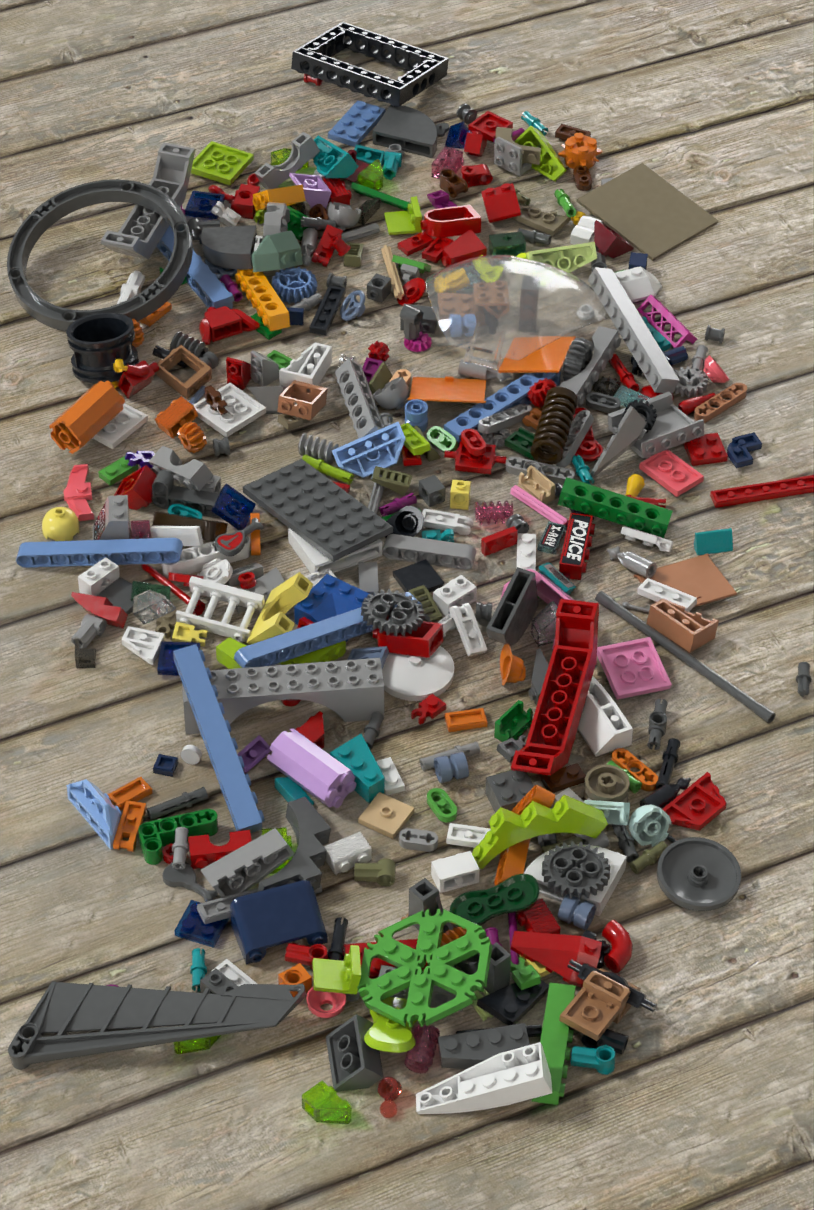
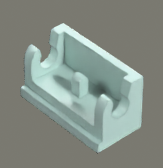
M584 800L585 804L602 810L608 824L629 825L630 803Z

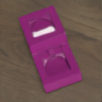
M443 190L427 194V198L435 209L457 206L450 201L449 194Z
M366 357L362 369L368 385L383 361Z

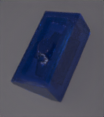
M464 121L450 126L445 143L446 147L464 149L467 132L469 133Z

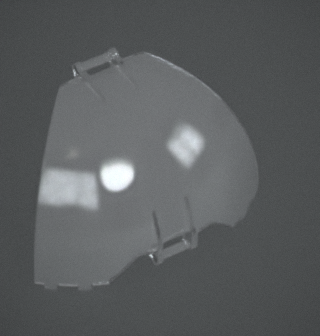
M510 255L474 257L449 265L432 274L426 280V288L431 306L450 345L467 349L463 363L486 366L495 371H498L500 368L501 357L519 361L571 332L602 320L611 319L593 288L580 278L549 264ZM477 350L495 354V359L491 361L474 357L473 352Z

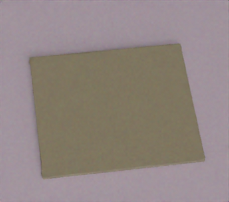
M643 163L577 199L580 205L640 252L648 254V258L652 261L718 223L716 218Z

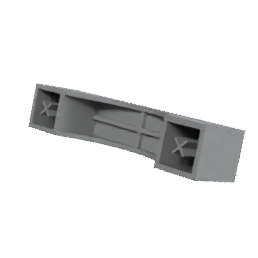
M380 658L210 670L212 679H210L211 685H215L217 688V701L222 703L225 714H223L224 720H228L230 724L242 713L253 707L267 702L286 699L319 703L336 712L344 722L370 720L373 712H379L384 717V681ZM182 684L186 734H199L200 730Z

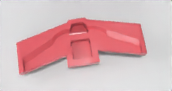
M88 464L73 466L67 487L63 491L64 501L67 502L69 508L76 514L79 521L94 520V514L86 501L92 500L91 483H85L89 473Z

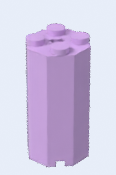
M294 728L289 729L291 731L289 733L287 731L281 732L270 746L272 754L267 756L270 764L327 807L339 808L345 797L356 788L357 784L354 782L355 776L352 771Z

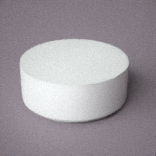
M186 745L181 752L182 760L191 765L197 764L202 757L201 750L194 745Z

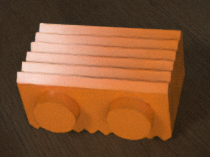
M180 396L177 400H173L167 409L161 411L155 418V421L162 431L171 438L177 436L179 428L185 423L195 420L198 417V413L191 403Z

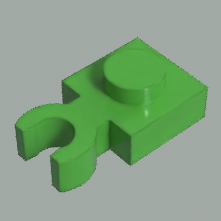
M522 957L519 958V964L517 965L511 961L510 972L512 973V979L521 990L541 984V976L532 965L525 966V960Z

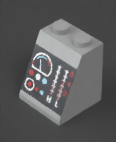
M128 495L108 496L93 525V540L130 539Z

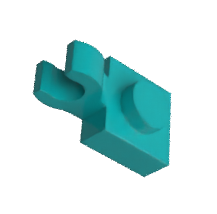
M440 529L421 531L422 538L454 543L453 529H446L442 533H440Z

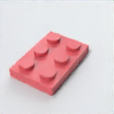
M668 449L654 454L639 463L641 471L676 497L702 483L704 480V476Z

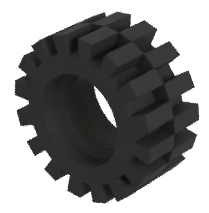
M636 399L627 405L623 416L630 406L634 407L638 413L646 417L645 421L647 424L645 429L647 430L646 433H648L656 421V409H653L654 406L652 404L649 406L648 401L643 403L642 399L639 402Z

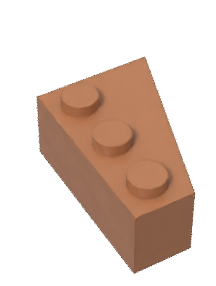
M661 599L650 606L646 624L691 653L715 639L719 620L713 618L710 621L703 618L699 612L695 614L685 611V607Z

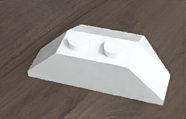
M641 266L615 273L632 303L647 299L650 294L655 297L659 290L662 289V285L657 278ZM593 291V295L595 296L597 301L600 304H602L599 298L597 297L596 293Z

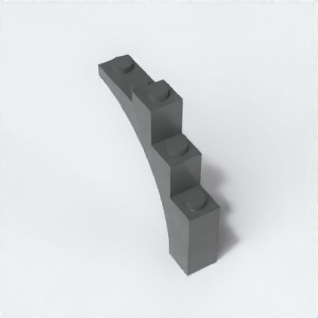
M306 797L288 802L285 817L290 823L297 841V850L294 856L276 874L259 881L258 892L302 880L310 881L314 890L320 888L322 872L318 868L325 863L327 850L323 845L329 843L331 827Z

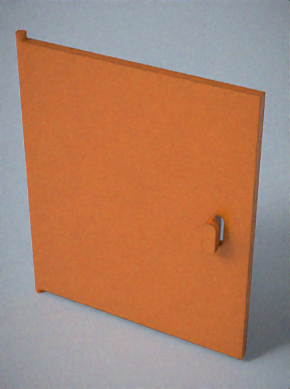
M576 336L515 337L498 372L559 373L564 364L569 346Z
M445 376V378L413 377L410 397L407 400L486 403L484 401L486 380L456 379L452 376Z

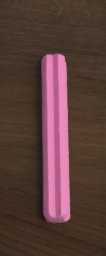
M514 485L510 489L511 495L554 524L561 525L564 528L568 526L567 518L519 486Z

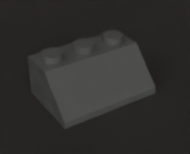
M357 1014L326 1036L333 1089L336 1092L366 1089L384 1077L380 1051L369 1047L364 1041V1035L373 1026V1022Z

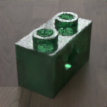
M522 231L489 235V251L492 260L513 255V258H516L520 253L526 254V242Z

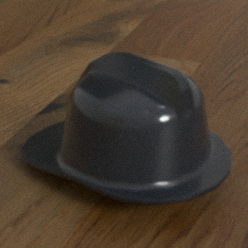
M405 506L386 522L393 526V533L391 534L414 537L423 528L424 517L417 507Z

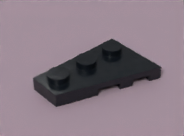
M541 980V984L521 990L515 982L478 999L477 1006L506 1025H515L548 993L549 984Z

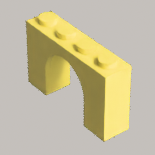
M299 572L271 590L246 643L251 645L292 631L295 623L285 614L294 605L308 597L313 583Z

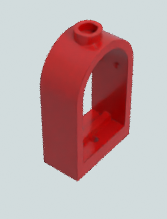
M471 205L438 208L427 211L420 225L427 235L433 237L460 236L468 230H472L476 234L481 233V216Z
M423 621L417 631L412 630V634L405 632V636L401 635V633H398L397 636L394 633L387 635L386 631L379 633L380 629L378 628L373 630V638L377 639L378 647L387 646L389 653L430 658L444 641L442 623Z

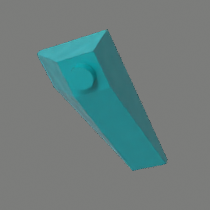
M319 135L314 139L320 152L313 158V162L317 167L318 173L326 178H348L359 167L348 152Z

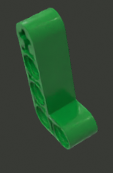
M204 809L142 823L139 826V841L146 863L156 865L162 861V847L175 843V829L177 827L187 828L189 830L188 837L208 834L209 836L215 835L218 832L217 812L213 809Z

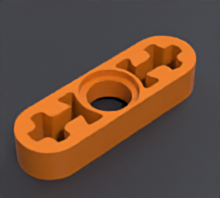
M250 513V524L253 518H258L260 522V513ZM254 530L251 533V556L261 555L260 530Z
M618 748L613 751L612 760L622 769H627L631 776L642 783V790L650 792L656 789V783L658 782L656 773L628 750ZM636 767L640 769V771L632 772L630 771V768Z

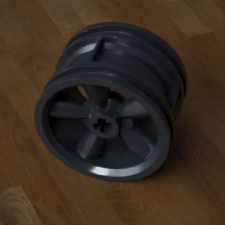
M118 313L92 314L74 321L66 330L68 345L74 351L71 358L72 371L74 376L81 381L88 383L118 381L123 372H115L113 363H115L116 359H122L124 366L128 364L134 366L139 363L138 351L132 345L135 338L134 324L132 319L126 315Z

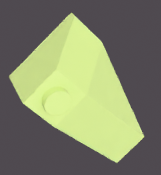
M595 242L529 251L526 253L530 278H540V285L551 283L597 259Z

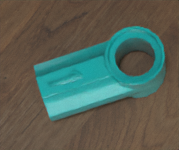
M385 151L382 176L386 179L392 180L393 177H396L398 167H401L402 153Z
M607 1045L600 1046L597 1049L573 1046L571 1066L593 1068L600 1074L608 1075L615 1069V1051Z

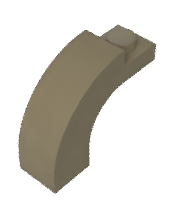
M496 128L495 138L501 137L522 148V166L523 163L540 164L541 148L515 143L512 140V128Z

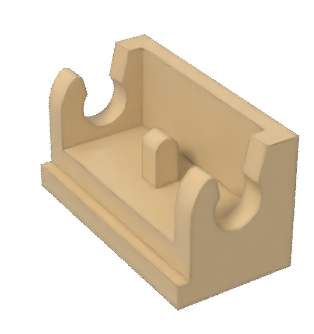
M529 466L526 476L524 473H520L517 486L544 504L555 500L556 485L535 467Z

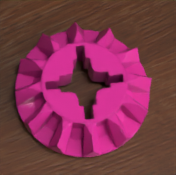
M422 331L419 333L417 341L414 339L408 340L404 337V345L410 351L422 352L429 349L432 345L431 337L427 333L423 334Z

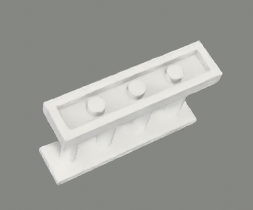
M191 576L189 587L190 592L193 594L186 611H176L177 622L194 625L199 630H207L210 633L231 637L238 642H247L251 634L247 628L254 611H262L265 605L264 595ZM200 596L211 598L203 617L193 615ZM220 600L229 603L222 622L211 620L215 607ZM238 605L247 608L240 627L229 624Z

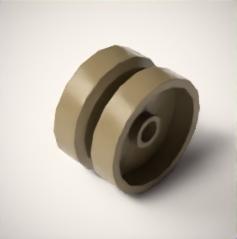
M599 765L587 772L583 800L628 803L630 782L625 771L612 765Z

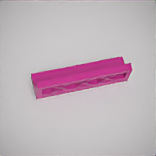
M651 294L637 309L674 348L680 347L686 340L692 344L697 340ZM651 304V312L645 313L644 310ZM661 314V321L655 322V315ZM671 324V330L664 332L665 325ZM674 334H681L682 337L675 343Z

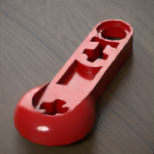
M581 407L576 408L575 414L573 415V420L580 411L587 409ZM592 425L574 455H580L584 462L597 460L603 452L601 444L594 439Z

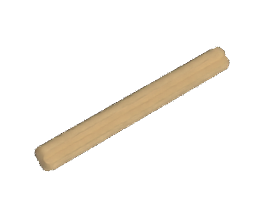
M384 245V248H381L388 276L391 278L392 290L395 298L401 300L405 294L396 264L392 262V250L390 246Z

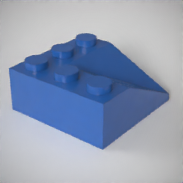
M326 574L310 590L308 597L294 607V622L298 625L299 619L306 617L316 623L360 608L364 598H367L369 593Z

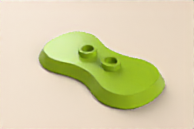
M388 997L381 1002L399 1010L406 1006L407 999ZM370 1009L373 1026L364 1035V1041L369 1047L384 1052L402 1053L411 1050L415 1046L416 1041L412 1034V1027H409L408 1022H406L405 1027Z

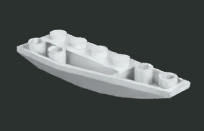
M592 676L578 731L595 757L612 752L615 749L631 745L633 728L608 692Z
M541 1042L499 1053L417 1093L416 1112L418 1114H448L478 1111L511 1105L551 1094V1074Z

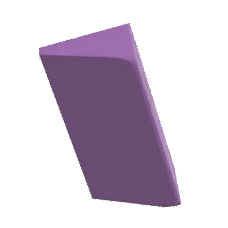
M260 735L237 754L242 756L245 766L242 769L245 774L272 751Z

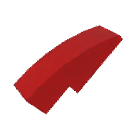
M72 592L71 596L89 614L106 620L108 625L124 629L128 614L121 607L113 606L106 597Z

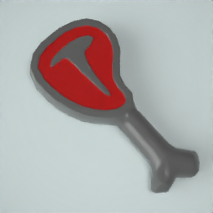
M253 518L251 524L243 530L217 536L215 547L223 555L234 556L243 549L246 536L254 530L264 529V524L260 523L258 518Z

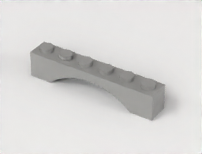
M599 326L592 336L594 354L590 363L578 375L562 382L560 387L570 389L576 394L578 398L576 408L583 404L584 398L590 393L593 384L598 381L602 370H605L609 359H612L615 350L619 348L621 339L619 338L618 330Z

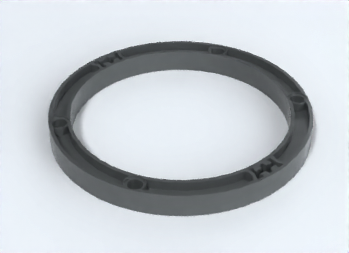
M109 179L88 182L69 188L51 197L24 220L9 247L7 256L8 277L14 294L23 309L31 317L48 327L66 331L68 326L74 321L97 313H118L139 321L164 305L183 283L192 261V236L181 208L161 190L148 184L131 180ZM107 202L132 203L153 210L171 226L174 232V246L166 268L147 289L120 304L95 310L62 308L39 297L27 283V263L35 243L55 222L78 209Z

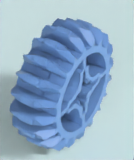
M300 266L298 268L281 269L272 278L271 286L282 302H288V304L295 303L296 305L301 299L309 298L317 291L315 275L311 271H307L306 268L301 269Z

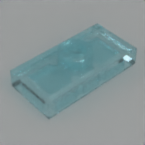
M622 385L614 395V397L621 401V405L627 407L631 401L633 402L636 399L639 402L640 399L644 401L651 398Z

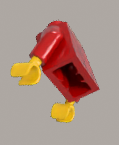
M116 359L115 363H113L114 370L117 373H123L119 382L114 381L111 383L114 388L119 387L129 399L148 386L160 368L155 361L149 365L143 360L134 366L129 364L124 366L122 359Z

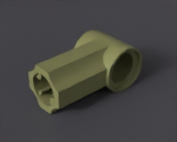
M387 858L379 860L378 863H355L354 881H374L381 886H391L395 883L396 864L393 860Z

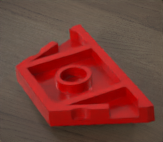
M706 772L662 810L669 815L671 824L700 831L726 809L727 803L723 796L720 795L717 785L713 784L710 773Z

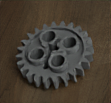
M380 589V593L374 591L373 595L368 594V597L364 598L361 606V616H363V621H367V626L373 625V630L380 629L379 633L386 631L387 635L394 633L397 636L398 633H401V635L405 636V632L412 634V630L417 631L418 627H421L424 609H421L422 604H418L417 599L412 600V595L406 597V592L399 594L398 590L393 593L390 589L387 592Z
M572 841L571 846H568L565 842L563 843V848L556 845L555 851L549 850V855H545L542 862L544 883H548V888L554 887V893L561 891V897L569 894V898L572 899L574 895H577V898L581 900V895H585L587 899L590 893L596 896L597 890L603 891V887L608 885V880L610 879L608 858H604L603 852L598 853L597 847L591 850V844L583 847V843L580 842L578 846H575V843Z

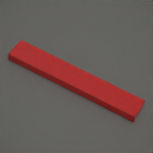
M814 475L711 491L710 497L715 508L814 493Z

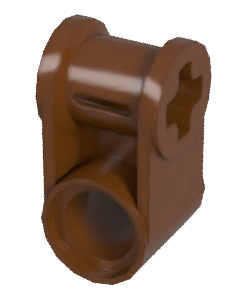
M443 169L440 172L439 186L451 198H455L458 194L468 191L467 182L453 170Z

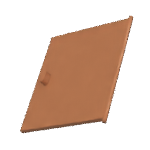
M708 553L656 569L653 577L649 578L696 597L697 604L694 607L737 595L734 588L708 557ZM640 574L634 575V578L636 577L641 584L647 579Z

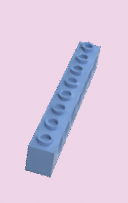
M561 371L559 373L524 374L490 397H487L484 400L486 403H478L444 425V430L455 437L459 447L463 430L474 429L478 431L479 420L520 404H531L532 402L528 395L529 388L540 379L543 380L545 378L552 379L558 387L560 385Z

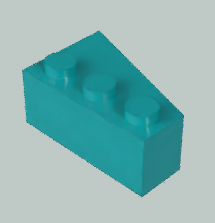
M362 734L357 735L330 752L333 758L352 771L355 776L354 782L357 784L354 791L365 801L371 803L379 792L385 794V777Z

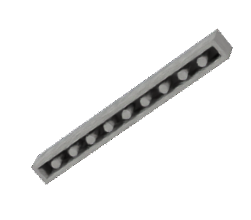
M595 267L589 276L588 282L652 389L657 393L669 391L672 394L680 380L613 270Z

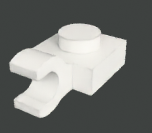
M217 201L211 210L213 214L221 217L219 220L228 227L236 226L241 218L239 214L229 207L225 209L220 201Z

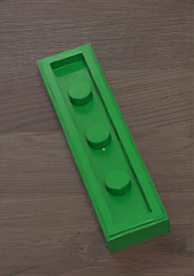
M354 182L350 186L358 194L408 211V204L410 203Z

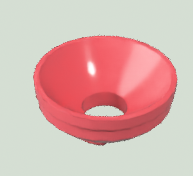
M709 355L705 359L703 371L713 383L728 382L730 380Z
M312 987L307 993V1005L314 1015L321 1018H332L344 1010L346 994L315 991L314 987ZM325 1003L333 1006L328 1011L322 1010L320 1007Z

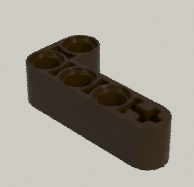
M154 511L152 526H200L202 539L215 541L217 536L227 533L228 523Z

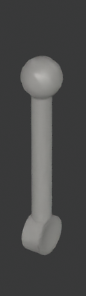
M623 602L622 607L625 609L631 608L647 613L650 610L630 605L628 602Z

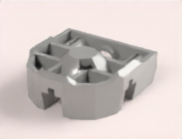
M267 203L263 239L266 235L288 230L287 223L290 221V210L287 208L286 203Z

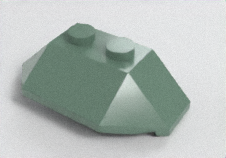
M292 231L266 235L257 250L252 254L253 272L281 270L303 265L301 246Z

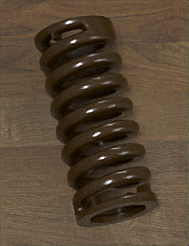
M554 387L546 394L530 450L532 457L538 462L553 465L560 462L563 457L565 443L567 442L573 415L578 404L576 394L570 389Z

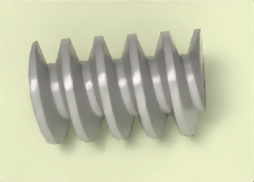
M303 433L298 445L301 456L307 454L317 460L322 459L327 464H332L335 461L332 450L339 447L338 443L333 447L332 441L326 445V439H323L320 443V437H316L313 441V435H310L307 439V433Z

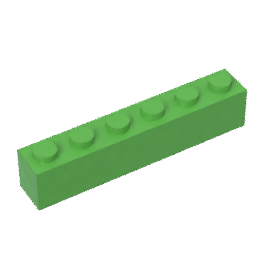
M551 982L549 984L540 1042L543 1046L551 1074L552 1093L533 1098L532 1102L558 1105L559 1098L564 1097L566 1083H562V1078L567 1079L568 1065H565V1060H570L571 1048L567 1047V1045L573 1041L574 1030H571L570 1026L562 1023L559 1019L561 1013L576 996V986Z

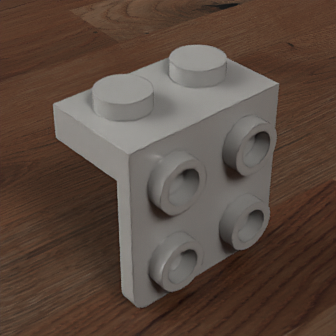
M501 137L495 138L494 164L518 176H521L532 167V164L523 163L522 166L521 147Z

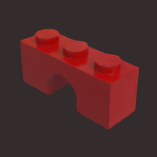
M250 830L229 832L230 840L223 846L213 845L209 840V834L188 837L191 867L193 869L205 868L251 842Z

